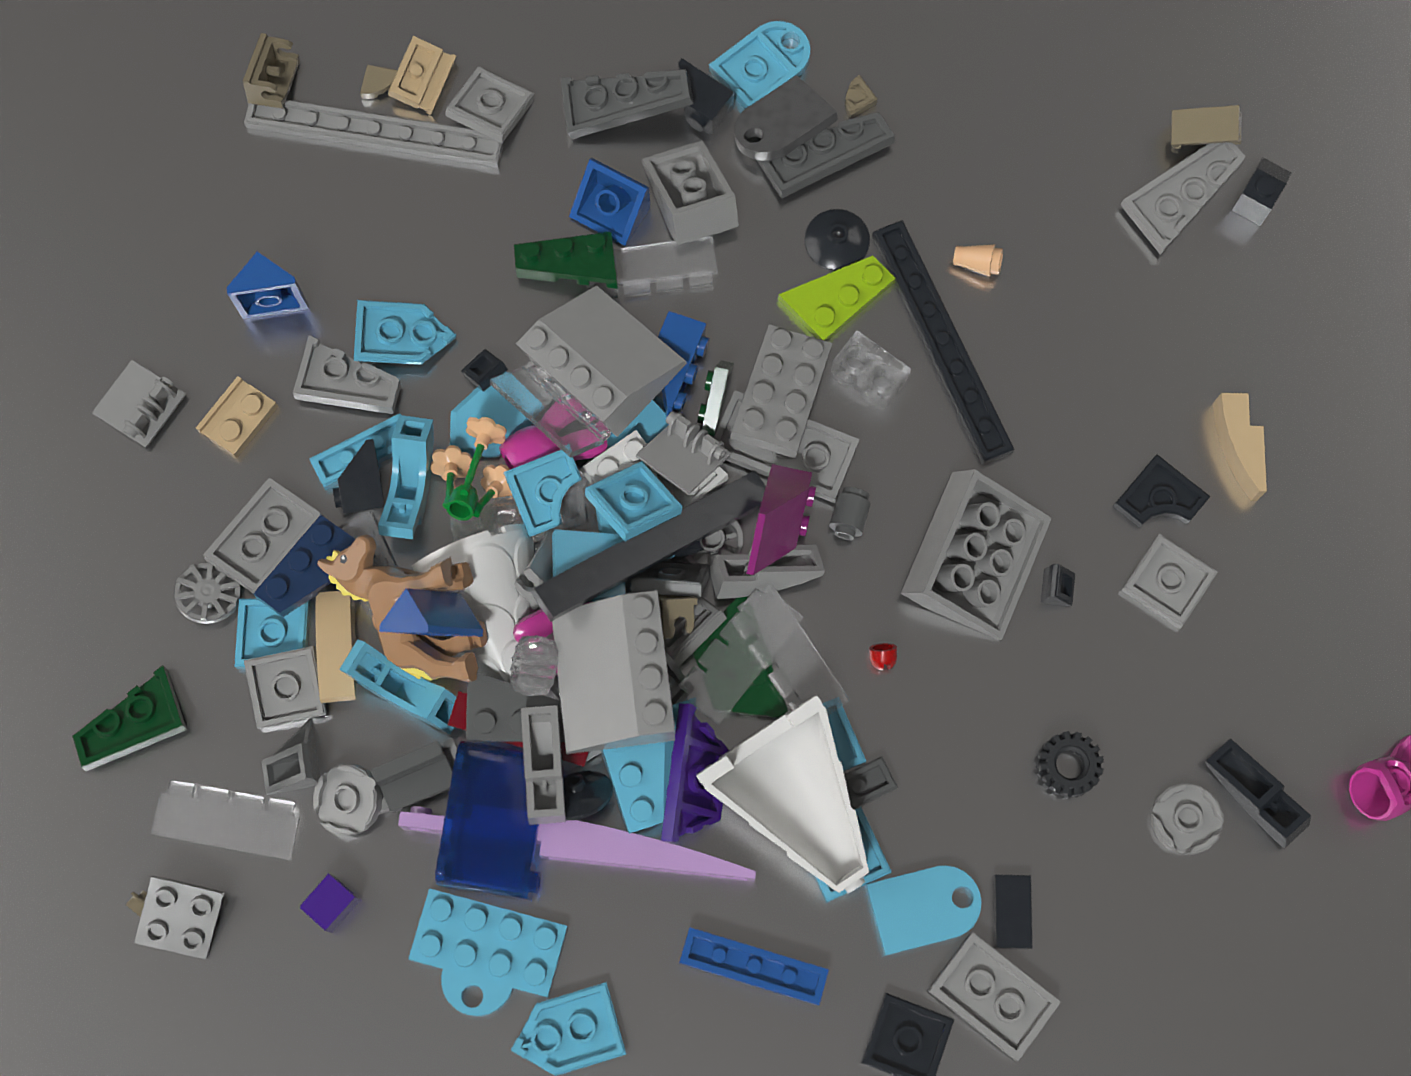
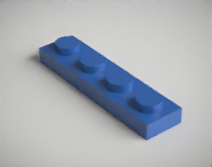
M689 928L679 962L689 967L817 1006L820 1005L829 969L694 928Z

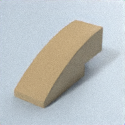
M1221 393L1213 403L1215 427L1221 449L1230 470L1250 501H1258L1267 492L1264 426H1250L1249 393Z
M340 590L319 592L316 596V656L321 703L356 700L357 681L339 670L357 641L355 635L356 605L351 596L342 595Z

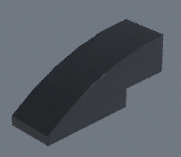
M1231 738L1205 761L1208 768L1233 798L1284 849L1310 826L1311 815L1284 792V785Z

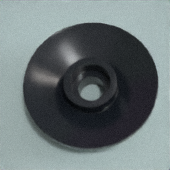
M831 209L818 214L811 220L805 233V247L810 258L819 266L832 271L863 260L870 245V235L866 224L856 214L843 209ZM841 232L844 234V237L837 239L832 233Z
M591 770L577 771L563 776L566 821L589 817L607 805L613 795L612 782L608 776Z

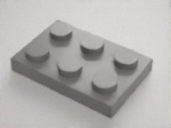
M269 477L206 550L203 557L220 571L254 593L320 515H324Z
M974 933L968 936L928 990V992L1015 1061H1019L1061 1003V1001Z

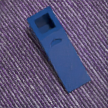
M668 311L658 338L682 357L687 364L662 389L666 418L672 411L682 412L687 399V394L684 393L687 383L693 385L699 368L698 365H695L698 355L704 357L710 338L705 337L707 323Z

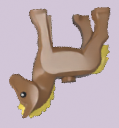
M370 535L359 536L347 549L341 552L334 550L332 556L329 555L326 559L318 560L319 567L329 574L330 582L336 584V589L340 590L342 595L351 596L352 600L362 599L365 602L369 601L373 613V625L378 632L383 652L390 662L417 679L423 677L431 681L445 677L466 682L477 680L478 664L475 653L468 652L461 657L455 656L460 652L486 645L488 638L485 624L481 620H478L483 628V637L454 636L447 638L444 636L379 632L381 622L406 588L443 592L461 590L472 585L474 580L469 563L462 562L452 565L451 557L432 566L427 572H417L394 566H373V558L377 546L374 538Z

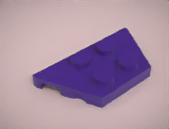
M679 703L675 741L671 754V767L661 841L677 842L680 836L686 833L694 834L702 830L705 825H712L721 820L723 802L705 790L696 775L708 765H713L719 761V757L727 753L729 749L722 740L716 737L715 731L708 722H700L694 715L697 708L691 703Z

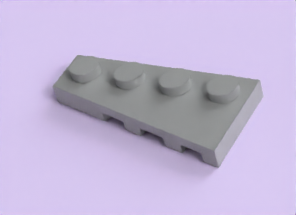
M1233 142L1207 144L1123 199L1121 206L1161 255L1237 170L1246 156Z

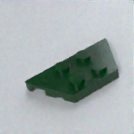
M747 597L736 598L723 611L727 619L693 652L714 712L739 713L744 716L779 718L788 712L786 702Z

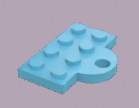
M429 888L408 960L443 969L441 984L448 1002L456 1010L464 1014L485 1016L502 1008L511 997L514 989L549 998L568 926ZM471 986H478L483 992V1001L479 1006L470 1008L464 1003V992Z

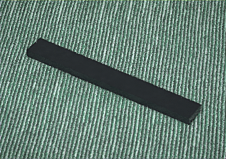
M903 220L873 231L872 238L888 271L896 278L895 285L981 464L985 465L1013 453L1015 449Z
M754 470L683 508L680 515L627 541L623 540L534 587L531 594L550 622L756 511L761 506L766 485Z

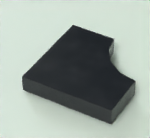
M1156 454L1113 507L1139 527L1150 519L1161 516L1177 518L1188 524L1211 496Z

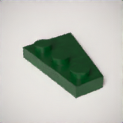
M611 231L514 244L517 278L552 282L564 278L576 280L578 285L589 286L590 282L606 283L607 288L618 289Z
M164 665L154 671V676L142 686L136 685L126 693L128 697L118 705L103 711L72 736L80 765L85 771L187 730L168 670Z

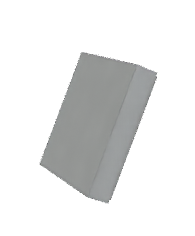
M478 66L446 108V117L503 143L533 103L534 93Z
M1159 534L1121 591L1180 629L1218 571Z
M315 646L244 660L257 729L328 715L327 704L321 703L319 697Z

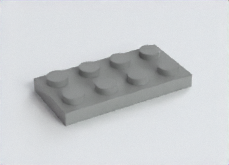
M769 324L730 438L796 458L833 343Z
M734 390L714 436L715 440L722 441L724 443L723 447L731 452V456L727 461L752 471L755 470L757 473L767 477L769 476L772 464L812 472L810 486L816 487L815 496L835 503L860 439L810 419L807 421L796 458L731 439V432L744 397L743 393Z

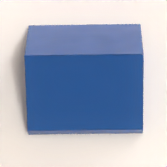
M591 158L587 164L569 217L599 233L611 231L612 239L626 246L650 209V189L648 186Z
M258 251L227 286V294L243 319L309 309L308 302L295 277Z
M406 588L381 622L379 632L483 637V628L461 593Z

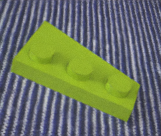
M870 256L778 294V300L815 338L828 341L895 283L896 278L874 256Z

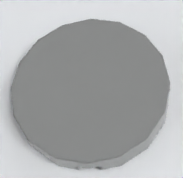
M340 764L330 769L329 772H325L319 778L314 789L313 807L315 813L322 820L320 823L328 831L336 835H356L366 831L377 820L382 808V792L380 786L375 783L370 770L360 765Z
M1180 783L1167 788L1156 798L1151 809V826L1156 838L1165 848L1177 854L1194 855L1208 850L1218 841L1221 835L1224 814L1219 801L1209 790L1189 783Z

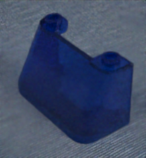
M460 741L455 755L436 863L435 882L438 886L448 890L532 901L533 893L538 894L541 885V872L536 871V865L533 863L539 824L529 825L524 752L477 742Z

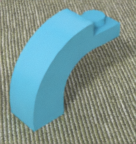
M399 415L392 435L393 463L391 483L378 524L379 535L413 539L417 525L422 524L432 472L430 465L433 461L434 447L433 419Z
M359 639L356 641L340 667V671L395 707L449 735L451 734L454 727L447 724L457 696L447 689L423 678L417 679L394 665L385 655L366 642Z

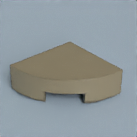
M367 65L360 91L362 99H375L378 95L389 90L398 70Z
M860 75L853 79L846 93L845 110L849 119L855 118L877 104V97Z

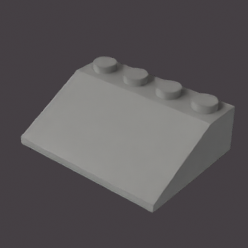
M597 285L540 318L516 343L534 364L616 437L625 430L687 364L682 357Z
M976 469L952 472L901 594L930 611L992 638L1002 640L1052 518Z
M658 591L623 594L584 604L552 621L566 754L675 741V727Z

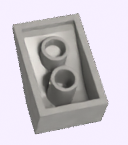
M703 140L642 158L643 167L662 216L677 246L739 227L735 194Z

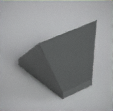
M312 718L272 756L262 760L266 795L317 785L321 776Z

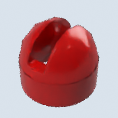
M879 643L869 647L870 660L874 668L883 671L884 665H886L888 670L894 667L898 657L895 644Z

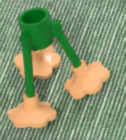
M470 417L467 420L466 432L476 438L474 443L476 449L473 458L469 453L462 452L460 447L450 445L445 450L437 449L432 454L431 471L436 475H441L442 479L446 481V497L442 506L447 509L450 516L457 520L465 521L472 518V516L480 517L482 509L491 498L496 501H502L503 499L508 501L514 500L503 473L510 469L503 464L497 467L487 465L483 469L484 477L480 482L482 488L486 490V494L480 500L477 490L471 486L483 450H486L491 443L502 444L506 439V428L496 424L494 420L488 417H481L480 419ZM465 478L464 484L454 488L455 479Z

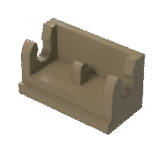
M264 33L260 34L243 79L248 103L283 109L300 62L299 55L280 50V48L292 49L293 43L291 41L269 37Z
M1239 105L1172 110V147L1178 149L1183 145L1233 142L1234 145L1241 144L1242 115Z
M658 594L663 639L674 637V623L679 617L685 618V630L690 634L694 628V605H697V597Z

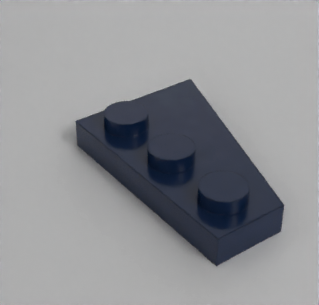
M320 515L253 593L254 596L281 617L286 616L317 596L319 590L331 583L328 577L329 574L319 567L318 560L326 559L329 555L332 556L334 550L341 552L347 549L355 541V538Z

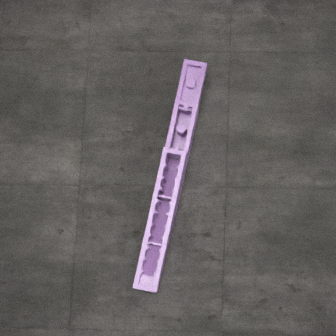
M473 805L472 819H468V813L462 811L446 810V816L432 815V809L411 806L410 812L400 811L398 826L403 830L541 844L539 856L547 860L751 882L755 881L756 871L682 846L634 833L629 834L627 831L577 820L529 825L527 811Z

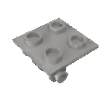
M131 360L92 411V414L147 448L187 394L173 386L174 383L164 376L161 378Z
M672 411L665 421L669 425L636 454V457L689 495L731 456V452L723 447L724 443L722 441H717L708 435L707 430L703 429L700 431V426L697 423L692 425L684 417L683 413Z
M152 875L134 943L206 960L219 910L224 899V892Z

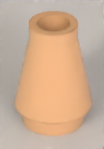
M996 244L956 246L953 265L964 267L988 277L991 274L999 275L1003 259V249L996 248Z

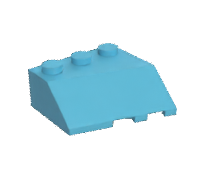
M695 698L679 703H691L695 706ZM679 703L672 705L675 730ZM674 741L601 750L621 817L629 834L663 823Z

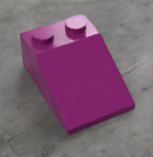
M775 464L771 465L758 514L747 574L755 575L794 550L797 546L799 535L806 537L810 516L803 515L805 506L812 507L816 491L815 486H810L812 472Z

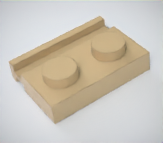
M413 36L390 87L388 96L416 109L419 107L431 115L456 55L442 52L443 49Z
M237 376L197 425L196 429L237 459L279 406L275 401Z

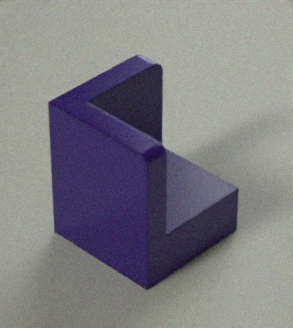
M328 873L302 902L300 909L323 930L332 933L361 899L339 879Z

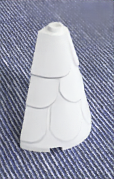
M524 524L505 525L501 527L503 532L501 534L489 533V530L468 536L427 555L412 565L414 571L427 572L432 566L451 557L452 565L462 562L469 563L474 580L472 585L461 590L443 592L462 594L476 619L484 622L488 641L483 647L463 651L459 654L462 656L465 653L474 652L478 664V673L544 695L543 671L540 666L543 659V640L535 645L525 646L518 643L513 635L514 626L521 619L539 610V608L533 610L529 606L530 602L515 588L517 579L522 580L528 587L533 588L534 583L529 581L523 573L534 556L533 537L528 536Z
M818 695L801 703L794 711H788L719 757V761L713 765H708L696 775L705 790L746 819L751 827L786 851L787 857L838 893L844 889L847 893H850L865 883L863 876L869 873L856 810L852 809L850 805L842 763L838 760L827 710L822 705Z

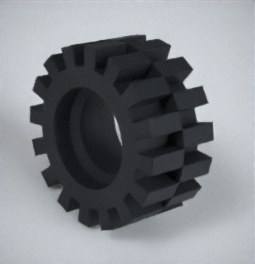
M1070 731L1053 736L1043 745L1037 754L1039 757L1035 768H1038L1037 777L1043 780L1044 784L1042 786L1046 790L1048 788L1053 791L1052 794L1055 796L1063 795V798L1075 796L1076 798L1087 793L1100 781L1099 777L1104 771V768H1101L1104 759L1103 756L1098 754V751H1100L1099 746H1093L1091 743L1093 739L1090 737L1084 738L1081 737L1082 733L1075 732L1070 734ZM1073 752L1080 757L1083 768L1078 777L1067 778L1060 774L1056 762L1061 753Z

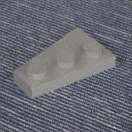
M309 335L293 395L297 400L394 414L401 383L399 378L366 362L354 361V359L347 357L345 352L320 344L318 339Z

